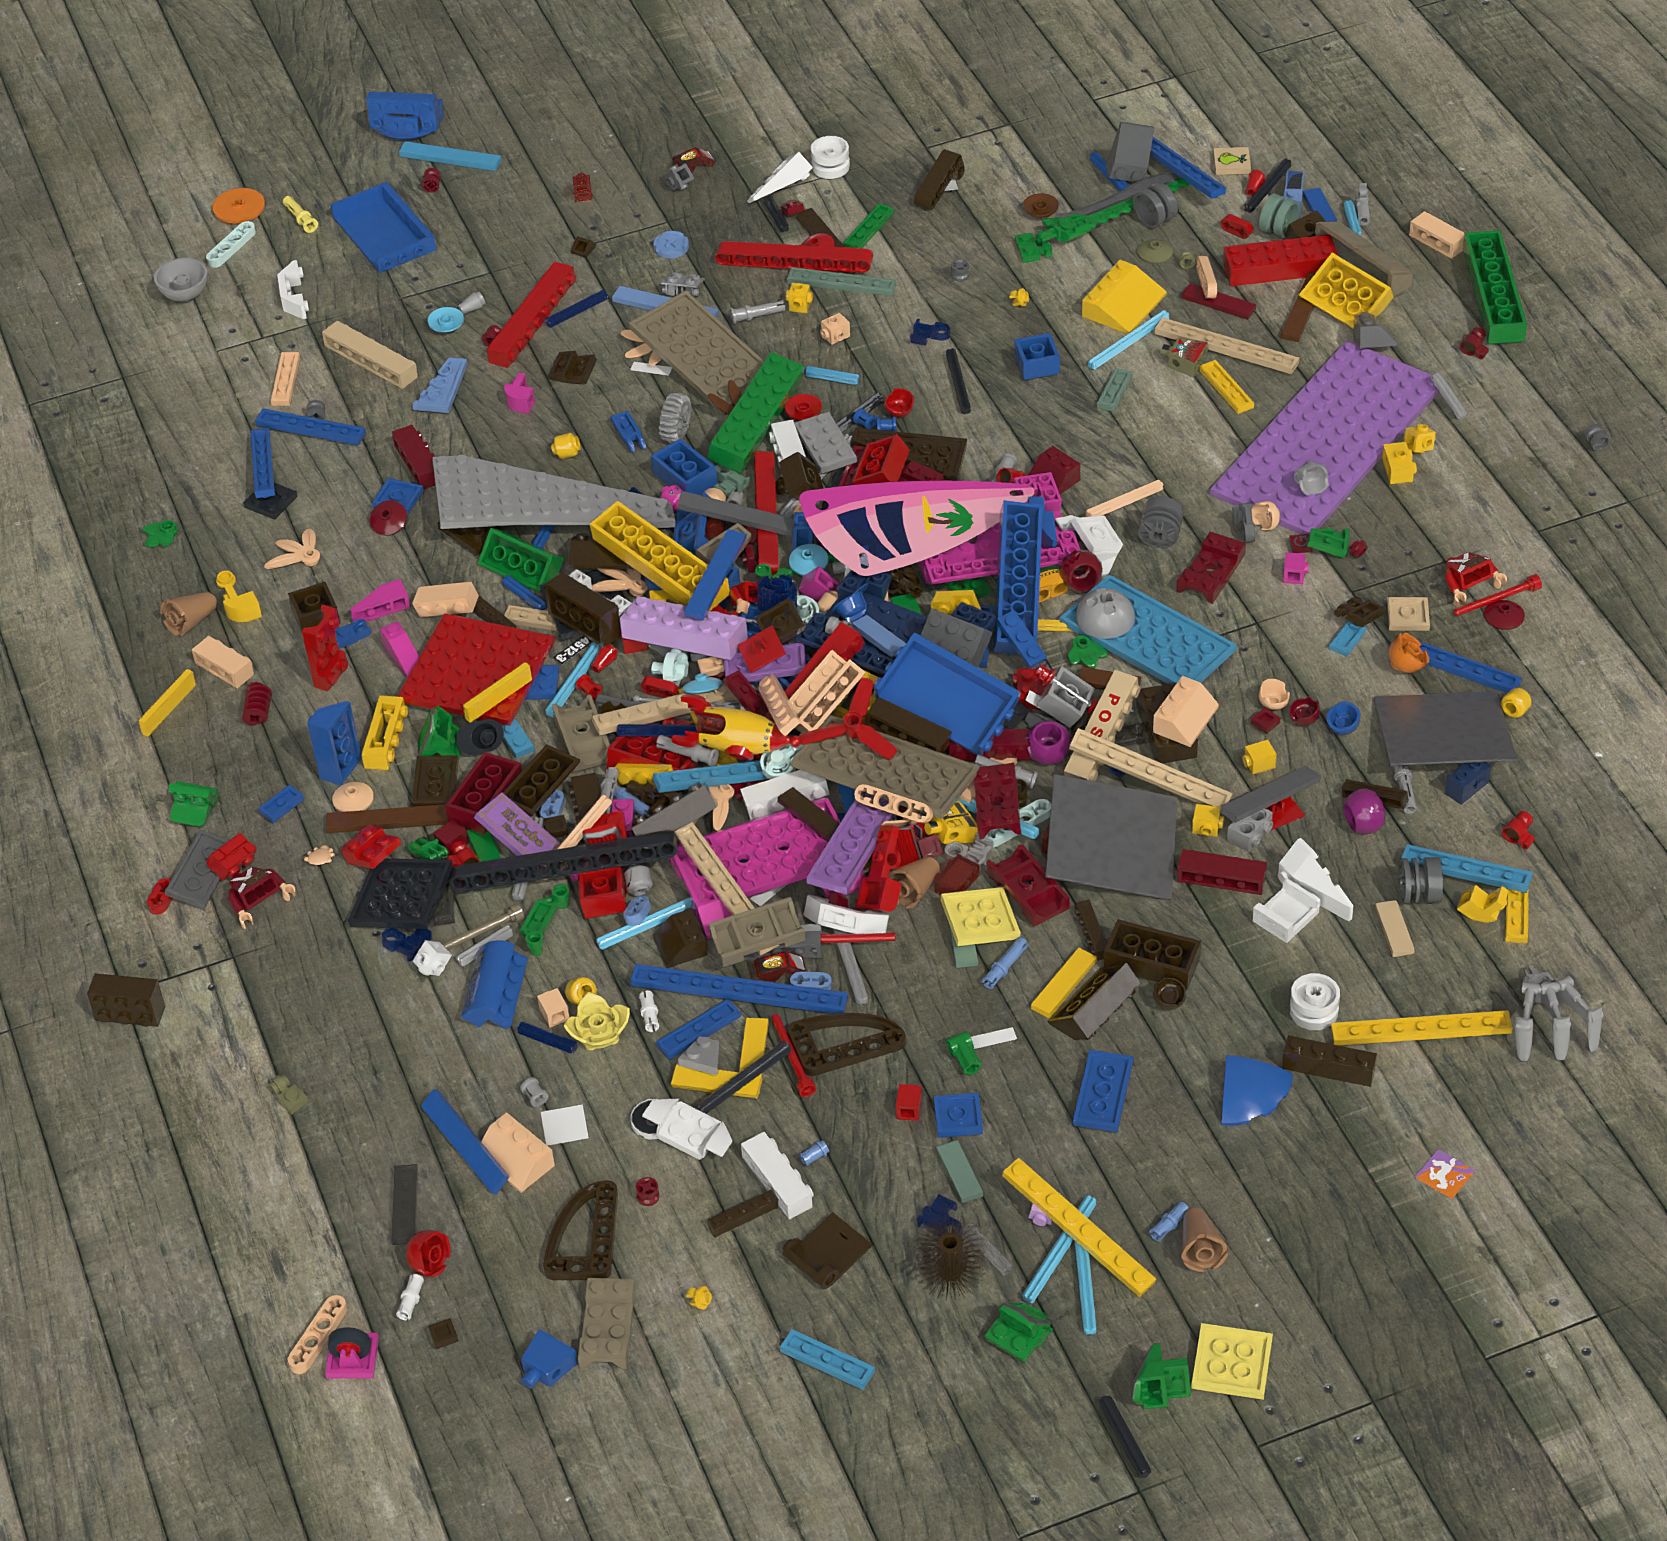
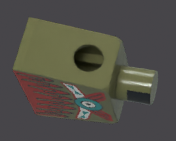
M1178 338L1173 346L1164 344L1161 349V355L1169 357L1168 366L1171 369L1194 378L1199 371V366L1207 358L1208 342Z

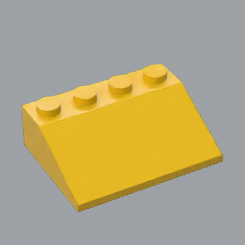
M1331 253L1299 294L1304 300L1354 329V315L1368 312L1377 317L1394 298L1391 287L1334 253Z
M1119 260L1082 300V317L1128 334L1136 329L1167 295V291L1136 265Z

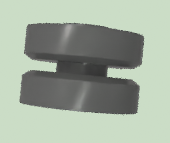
M1157 182L1147 189L1138 192L1133 198L1135 212L1140 221L1148 228L1153 229L1176 217L1178 213L1176 198L1169 187L1163 183Z

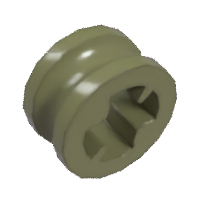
M1184 251L1179 255L1180 266L1183 269H1190L1195 266L1196 260L1193 252Z

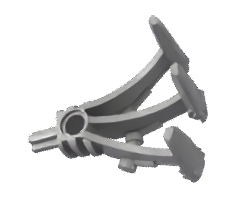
M1529 965L1528 969L1524 970L1526 976L1522 984V993L1525 994L1523 1018L1515 1017L1514 1025L1519 1060L1527 1061L1530 1056L1533 1037V1019H1530V1014L1535 1002L1543 1003L1552 1016L1553 1045L1557 1060H1564L1567 1055L1571 1026L1570 1016L1561 1017L1558 1001L1570 1006L1588 1024L1590 1052L1597 1050L1603 1018L1602 1006L1591 1010L1573 987L1574 981L1570 976L1561 980L1558 978L1553 979L1549 972L1539 973L1537 968Z

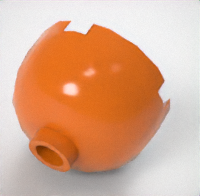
M1400 633L1394 638L1388 650L1391 666L1395 670L1406 673H1414L1422 669L1429 663V656L1426 650L1422 652L1419 648L1422 644L1408 633L1403 635Z

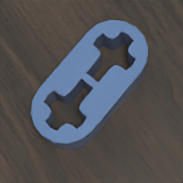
M555 790L542 805L540 816L543 819L562 814L565 805L562 791Z
M638 896L630 901L623 912L627 925H637L646 918L651 910V904L647 896Z
M796 972L790 978L791 985L824 990L832 989L831 976L824 972Z

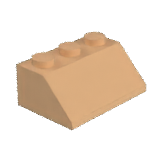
M1182 676L1154 714L1153 733L1191 747L1218 709L1219 704L1202 683Z
M507 1112L489 1126L481 1141L510 1176L507 1182L520 1193L555 1166L552 1149Z

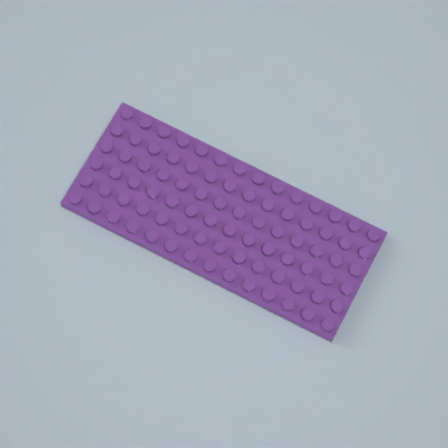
M1346 341L1210 489V495L1234 506L1247 502L1253 506L1254 503L1271 501L1280 511L1278 525L1298 534H1308L1311 528H1320L1382 458L1383 444L1395 443L1405 432L1406 428L1412 424L1439 393V390L1431 380L1432 375L1370 349L1360 348L1359 345L1353 342ZM1308 461L1325 464L1329 474L1327 479L1329 485L1322 493L1306 495L1294 480L1295 470Z

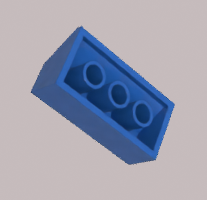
M348 701L317 709L307 722L320 779L340 786L362 759L351 703Z

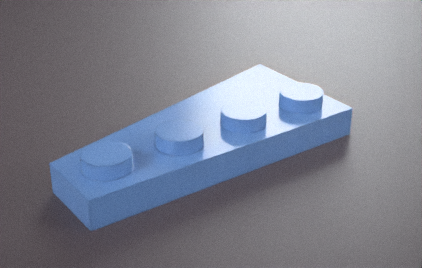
M449 357L438 371L437 377L432 378L429 382L430 386L427 390L422 391L420 399L414 401L412 404L413 410L449 413L467 368V359Z

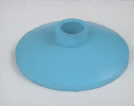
M453 307L436 309L428 317L429 327L437 332L454 331L464 322L463 313Z
M801 545L791 553L789 564L795 573L804 576L818 566L824 570L828 564V554L819 545Z
M698 674L694 680L688 682L682 688L686 693L708 692L721 687L723 681L707 677V674Z

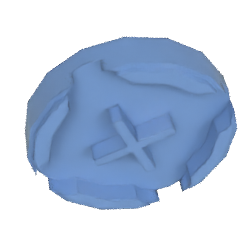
M666 231L660 237L658 235L653 241L654 251L657 255L664 258L682 256L689 249L687 236L685 237L683 233L678 231Z

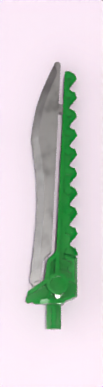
M1172 171L1138 180L1104 200L1066 214H1056L1055 218L1043 219L1042 224L1048 230L1036 235L1039 239L1038 242L1042 243L1055 238L1058 241L1068 243L1072 239L1088 234L1091 229L1096 227V224H1106L1110 218H1118L1121 213H1130L1132 208H1134L1133 198L1135 194L1157 182L1165 184L1172 192H1176L1179 187H1188L1190 184Z

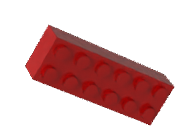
M1329 234L1226 246L1223 251V266L1231 287L1306 278L1308 273L1317 272L1331 253L1337 256L1338 254L1332 237Z

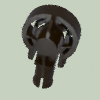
M911 565L884 572L892 575L888 588L889 593L898 596L911 594L914 598L922 595L918 592L919 590L923 593L922 587L919 586V578L913 574Z
M634 780L629 781L626 788L628 793L641 797L643 803L652 806L648 809L649 815L653 814V808L662 803L665 806L671 803L670 798L678 794V791L659 793L654 784L648 783L645 786Z

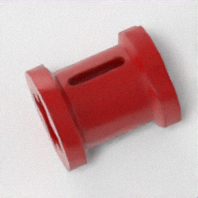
M587 674L580 676L575 685L586 696L591 695L593 700L602 692V686L594 683Z

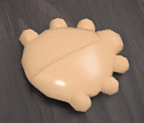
M322 845L320 848L315 847L313 852L309 851L307 853L308 857H305L304 861L314 865L332 862L331 857L335 856L332 848Z

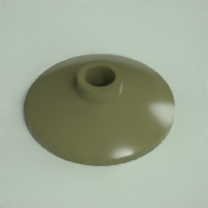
M1151 239L1144 241L1138 246L1137 254L1141 260L1147 263L1159 264L1168 261L1173 256V247L1164 240Z

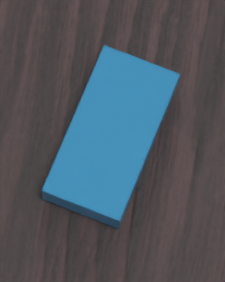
M1347 621L1330 643L1329 650L1347 657L1364 636L1367 627H1358L1352 622Z

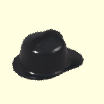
M493 719L469 723L459 730L457 745L463 753L468 755L490 752L501 745L504 738V730L502 725Z

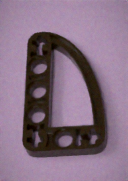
M826 1014L797 1020L788 1026V1036L803 1070L808 1076L820 1075L903 1049L906 1045L905 1032L898 1024L873 1014ZM842 1026H861L884 1031L820 1051L817 1050L810 1031ZM797 1030H799V1032L802 1034V1038L800 1039L796 1032ZM872 1043H879L881 1045L878 1049H872L869 1046ZM803 1045H808L811 1047L809 1051L805 1052L801 1051L799 1048ZM852 1049L860 1051L857 1055H850L848 1052ZM832 1055L839 1057L835 1062H831L827 1058Z
M598 1181L584 1187L569 1200L559 1214L549 1236L544 1256V1273L548 1279L587 1280V1278H608L611 1275L618 1204L617 1185L613 1181ZM606 1190H610L609 1199H605ZM596 1197L591 1255L556 1256L562 1236L575 1213L585 1203ZM608 1207L612 1209L609 1214L604 1215L600 1213L602 1208ZM607 1226L610 1228V1231L602 1234L598 1232V1229ZM604 1245L608 1247V1250L604 1253L596 1251L599 1246ZM599 1261H603L604 1267L602 1271H598ZM575 1265H582L584 1267L580 1272H573L571 1270ZM553 1266H557L555 1271H551Z

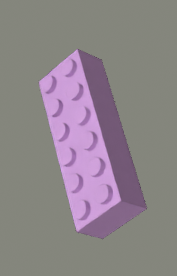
M637 596L620 617L622 638L731 660L739 650L737 645L745 641L748 636L746 618L708 611L704 620L685 616L684 610L686 606Z

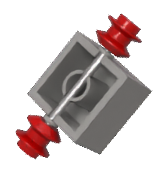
M1047 663L1044 665L1040 664L1034 672V675H1036L1035 680L1040 678L1043 680L1042 685H1046L1037 703L1038 707L1069 728L1082 717L1086 708L1088 716L1093 714L1099 702V698L1090 700L1095 690L1094 687L1063 666L1056 672L1055 668L1047 669Z

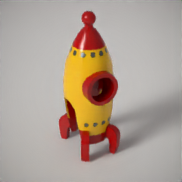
M693 694L682 695L681 702L688 703V708H691L690 711H694L695 715L726 721L725 729L719 735L685 731V736H672V743L679 746L694 747L697 744H701L703 747L707 746L725 751L726 755L742 760H753L754 754L772 752L783 748L787 744L794 748L801 744L799 736L789 737L788 734L784 736L779 731L776 723L762 715L733 708L712 707L711 703L707 702L704 697Z

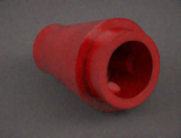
M1253 170L1248 174L1247 195L1252 196L1264 183L1265 174L1262 171Z
M610 644L604 648L600 647L594 662L590 666L591 669L596 673H601L603 669L617 659L618 651Z

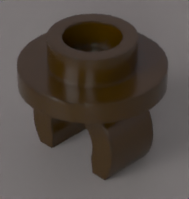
M781 476L775 481L776 493L778 495L786 493L784 490L785 483Z

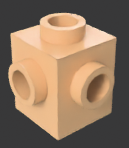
M840 313L821 321V335L831 345L850 337V322Z

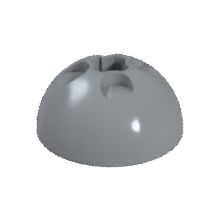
M193 258L170 260L161 265L154 274V281L158 290L165 297L179 302L196 298L204 290L208 278L206 266L201 261Z
M1100 588L1091 591L1083 597L1077 607L1075 619L1078 627L1084 633L1096 638L1110 639L1124 635L1133 627L1135 612L1130 600L1123 593L1111 588Z

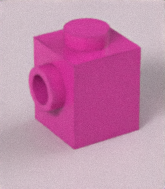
M1286 552L1283 583L1303 584L1304 574H1308L1309 562H1305L1306 554Z

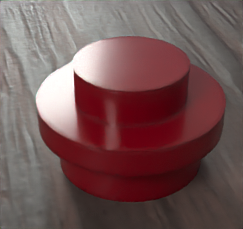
M1356 540L1350 546V555L1356 558L1361 557L1368 549L1364 540Z

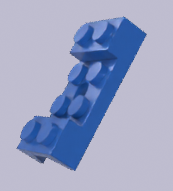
M703 492V493L701 494V496H705V497L711 498V497H710L709 495H707L705 492ZM678 509L673 540L695 555L696 549L709 542L704 536L706 522L710 517Z

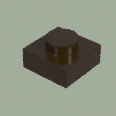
M564 815L544 818L545 829L551 836L557 838L568 835Z
M451 1318L428 1326L436 1349L459 1342Z

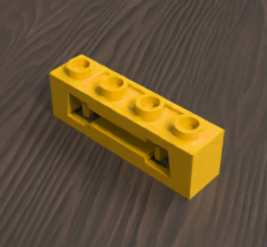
M379 696L362 752L364 769L389 770L390 763L394 762V750L399 745V733L403 731L404 726L403 719L408 714V707L404 704L403 697ZM384 720H386V723H388V725H387V729H386V732H385V735H384V742H385V743H384V747H383L382 742H381V739H382L383 732H384V729H385Z

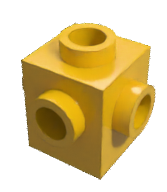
M792 283L790 290L786 292V301H789V311L807 313L813 300L810 285Z
M1425 424L1406 428L1404 442L1407 443L1408 449L1416 453L1433 450L1436 431L1428 428L1429 426Z

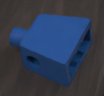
M539 1329L522 1356L523 1371L526 1374L521 1378V1382L530 1389L538 1381L546 1386H552L577 1365L576 1350Z

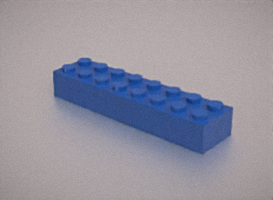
M1004 500L1000 510L995 604L996 621L997 618L1014 610L1037 642L1043 505ZM995 621L993 652L1019 655Z

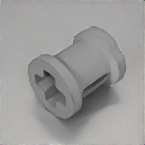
M534 1077L525 1080L520 1087V1091L528 1096L533 1107L541 1106L549 1097L547 1092L541 1089L539 1081Z

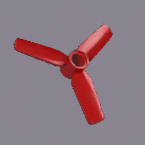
M868 678L860 679L849 708L850 712L846 713L843 717L844 723H834L799 735L801 744L805 745L846 733L850 738H858L860 742L886 760H891L897 753V748L871 726L863 725L862 719L867 714L874 686L873 681Z

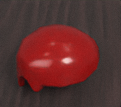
M895 388L890 395H887L885 409L890 415L900 418L907 416L912 411L914 396L910 391L904 388Z

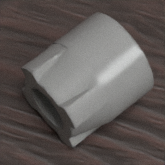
M733 490L726 502L742 505L744 501L743 493Z

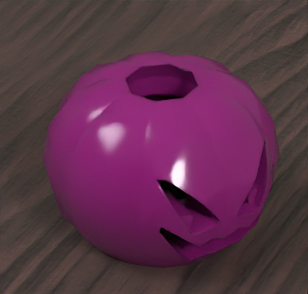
M1051 720L1035 724L1028 732L1029 736L1026 738H1029V743H1031V746L1027 747L1028 754L1032 760L1037 761L1039 764H1058L1069 754L1070 735L1063 725Z
M1366 788L1358 789L1349 794L1343 803L1344 814L1352 831L1361 835H1367L1377 832L1384 825L1385 808L1381 799L1373 790Z

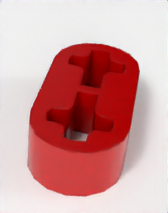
M1227 214L1220 222L1221 227L1226 232L1242 239H1247L1254 231L1251 223L1232 214Z
M650 676L644 677L640 685V689L644 693L660 698L676 696L679 689L671 681Z
M163 878L156 883L147 899V905L152 914L159 915L168 909L173 898L165 895V890L172 879Z

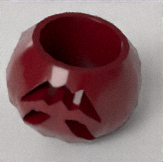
M1075 550L1061 562L1060 576L1063 579V584L1075 593L1091 591L1102 579V562L1094 553L1088 550ZM1085 565L1082 570L1075 571L1076 568Z

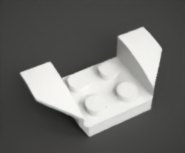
M1070 515L1055 518L1062 531L1072 529L1077 531L1087 549L1094 553L1102 562V576L1108 575L1123 543L1106 517L1079 518Z
M679 1099L652 1100L643 1113L642 1117L658 1124L656 1133L659 1140L699 1160L705 1157L708 1150L723 1157L732 1143L730 1134L723 1121L721 1123V1121L683 1102H678Z

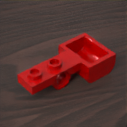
M880 826L875 851L872 855L869 877H862L855 908L890 912L896 908L901 883L889 879L888 876L890 869H896L901 863V855L895 850L899 827Z

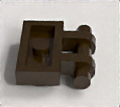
M1360 597L1349 599L1346 604L1339 605L1334 611V615L1336 617L1346 616V620L1352 622L1355 626L1364 627L1382 616L1385 607L1370 600L1363 602Z

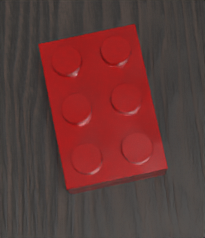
M898 434L866 445L852 481L853 485L898 482L910 451Z

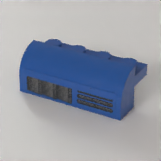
M494 940L486 943L478 950L461 1018L477 1027L483 1025L487 1020L506 1030L512 1025L528 960L527 957L513 950L515 944Z

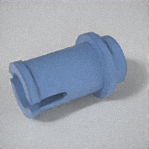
M823 1140L820 1142L816 1141L815 1145L800 1153L799 1158L807 1167L820 1157H826L829 1149Z

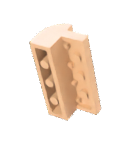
M831 650L789 699L800 720L795 729L801 733L803 731L807 733L820 728L856 686L865 672L850 659L846 662Z

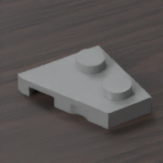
M699 1036L678 1058L679 1066L717 1075L719 1041Z

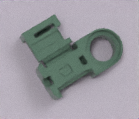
M719 464L716 465L717 479L722 483L714 485V488L723 491L726 501L728 494L736 490V487L737 491L740 492L750 486L749 476L746 478Z

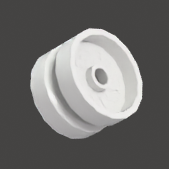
M825 136L812 143L811 163L814 174L821 178L834 179L845 175L849 171V145L846 140L837 136Z
M1317 973L1306 974L1298 978L1291 988L1290 1016L1293 1021L1300 1027L1308 1030L1326 1029L1331 1026V1023H1335L1338 1017L1340 989L1337 983L1329 976Z

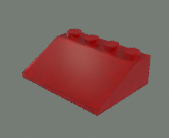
M651 723L626 729L607 749V769L615 767L618 763L672 765L673 771L697 768L700 761L694 762L690 757L657 748L656 745L659 744L657 740L660 735L672 739L673 735L685 736V734Z

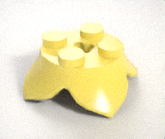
M587 992L578 1004L577 1016L568 1018L564 1023V1028L573 1038L584 1044L587 1050L605 1048L618 1043L619 1035L628 1023L630 1009L624 1005L609 1007L604 998Z

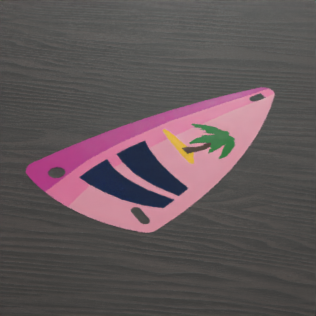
M908 481L809 490L803 492L799 500L811 530L822 545L841 563L857 574L870 576L928 559L974 538L1000 522V510L1004 500L1025 503L1028 497L1033 496L1034 489L1027 484L1001 482ZM1023 490V495L1012 496L1010 491ZM826 501L829 507L826 510H819L815 506L816 502ZM861 553H865L868 558L869 567L866 569L861 567L859 558Z

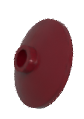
M394 500L379 503L370 514L372 529L383 536L398 533L407 521L405 507L400 502Z
M1499 600L1486 606L1484 618L1494 628L1511 630L1523 623L1525 613L1517 603L1509 600Z

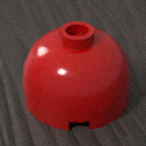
M423 1230L415 1233L410 1238L406 1248V1261L409 1267L420 1275L429 1277L440 1275L447 1266L443 1265L446 1257L450 1258L451 1254L448 1237L435 1230Z

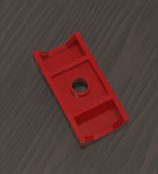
M322 605L323 620L318 626L304 628L302 635L314 687L328 692L336 684L340 675L347 670L348 661L346 652L338 649L339 646L335 635V629L339 626L337 609Z

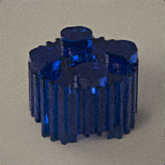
M783 574L779 578L771 577L769 579V576H763L758 579L757 605L759 611H767L787 598H790L794 606L797 607V584L794 581L792 582V576L789 577V575Z

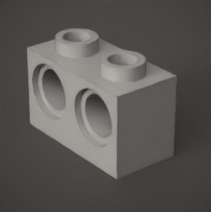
M1263 809L1236 823L1232 822L1228 827L1227 842L1249 852L1260 843L1265 833L1271 831L1273 827L1272 812Z

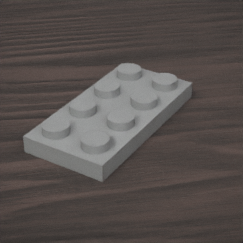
M829 412L794 423L798 436L821 473L857 462L855 453Z

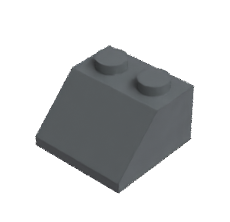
M1361 312L1359 315H1354V338L1360 348L1397 346V341L1391 330L1373 314Z

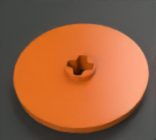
M236 188L219 195L213 202L212 209L216 218L223 222L242 223L258 217L265 208V200L263 195L256 190Z

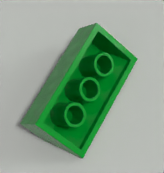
M490 528L477 564L504 577L509 575L522 585L540 592L539 585L547 583L558 575L564 557L503 530Z

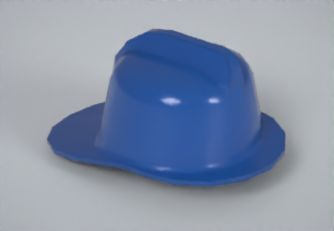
M864 584L851 596L839 602L831 610V613H838L844 620L849 622L861 618L867 609V604L862 594L869 584Z

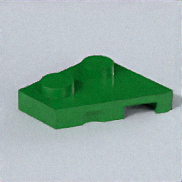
M1311 528L1307 546L1345 558L1350 529L1344 528L1342 532H1334L1333 528Z

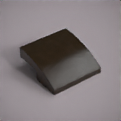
M575 350L559 352L548 376L550 379L558 382L586 384L597 361L595 354L578 356Z

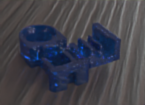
M917 319L913 326V334L910 335V342L927 345V338L930 337L934 340L945 341L950 338V326L940 322H935L934 325L920 323V319Z
M393 928L382 932L383 947L391 952L396 950L407 956L408 962L414 960V956L417 955L425 940H432V932L428 929H416L414 934H411V937L408 935L407 938L404 933ZM389 937L397 938L396 940H387Z
M938 1194L930 1209L929 1206H925L922 1210V1216H918V1227L920 1228L922 1224L930 1228L936 1226L938 1230L939 1228L941 1229L943 1234V1231L949 1227V1222L950 1226H952L953 1219V1224L957 1227L960 1221L949 1216L948 1213L951 1209L956 1211L957 1203Z

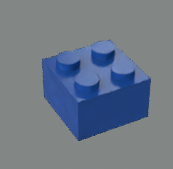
M1051 333L1014 339L1015 359L1024 380L1060 374V356Z

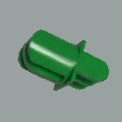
M423 836L408 845L409 852L420 859H441V856H448L447 849L438 844V839L431 841Z

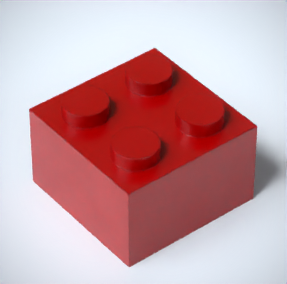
M621 866L579 873L580 903L585 919L625 911L627 908L626 886Z

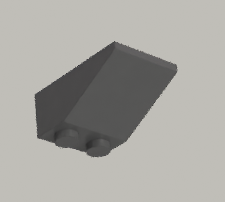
M1120 122L1105 166L1109 178L1132 182L1144 179L1153 140V126Z

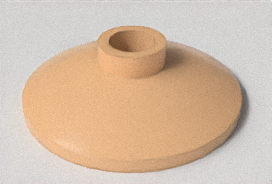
M349 782L340 786L334 792L332 801L334 807L340 812L366 810L372 804L374 794L372 789L365 783Z

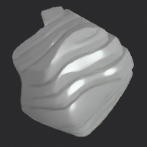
M1308 461L1295 470L1294 480L1304 494L1315 495L1326 490L1329 485L1327 480L1329 474L1325 464Z

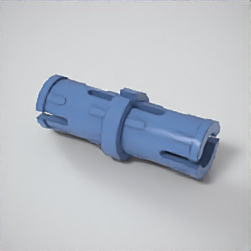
M1178 1202L1171 1211L1164 1213L1161 1216V1220L1149 1230L1150 1236L1155 1241H1161L1168 1232L1178 1227V1223L1183 1219L1189 1207L1184 1202Z

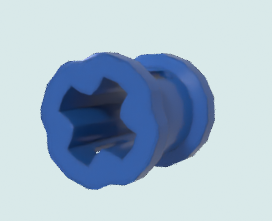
M860 408L855 412L853 422L861 424L867 429H874L877 425L878 417L869 415L865 409Z
M896 417L892 419L877 418V430L896 431Z

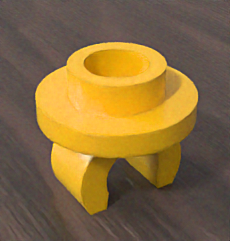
M1024 288L1010 293V298H1016L1013 300V306L1020 305L1024 307L1029 302V294Z
M700 1286L698 1289L689 1288L685 1295L688 1298H692L691 1305L701 1310L706 1309L712 1299L711 1292L707 1286Z

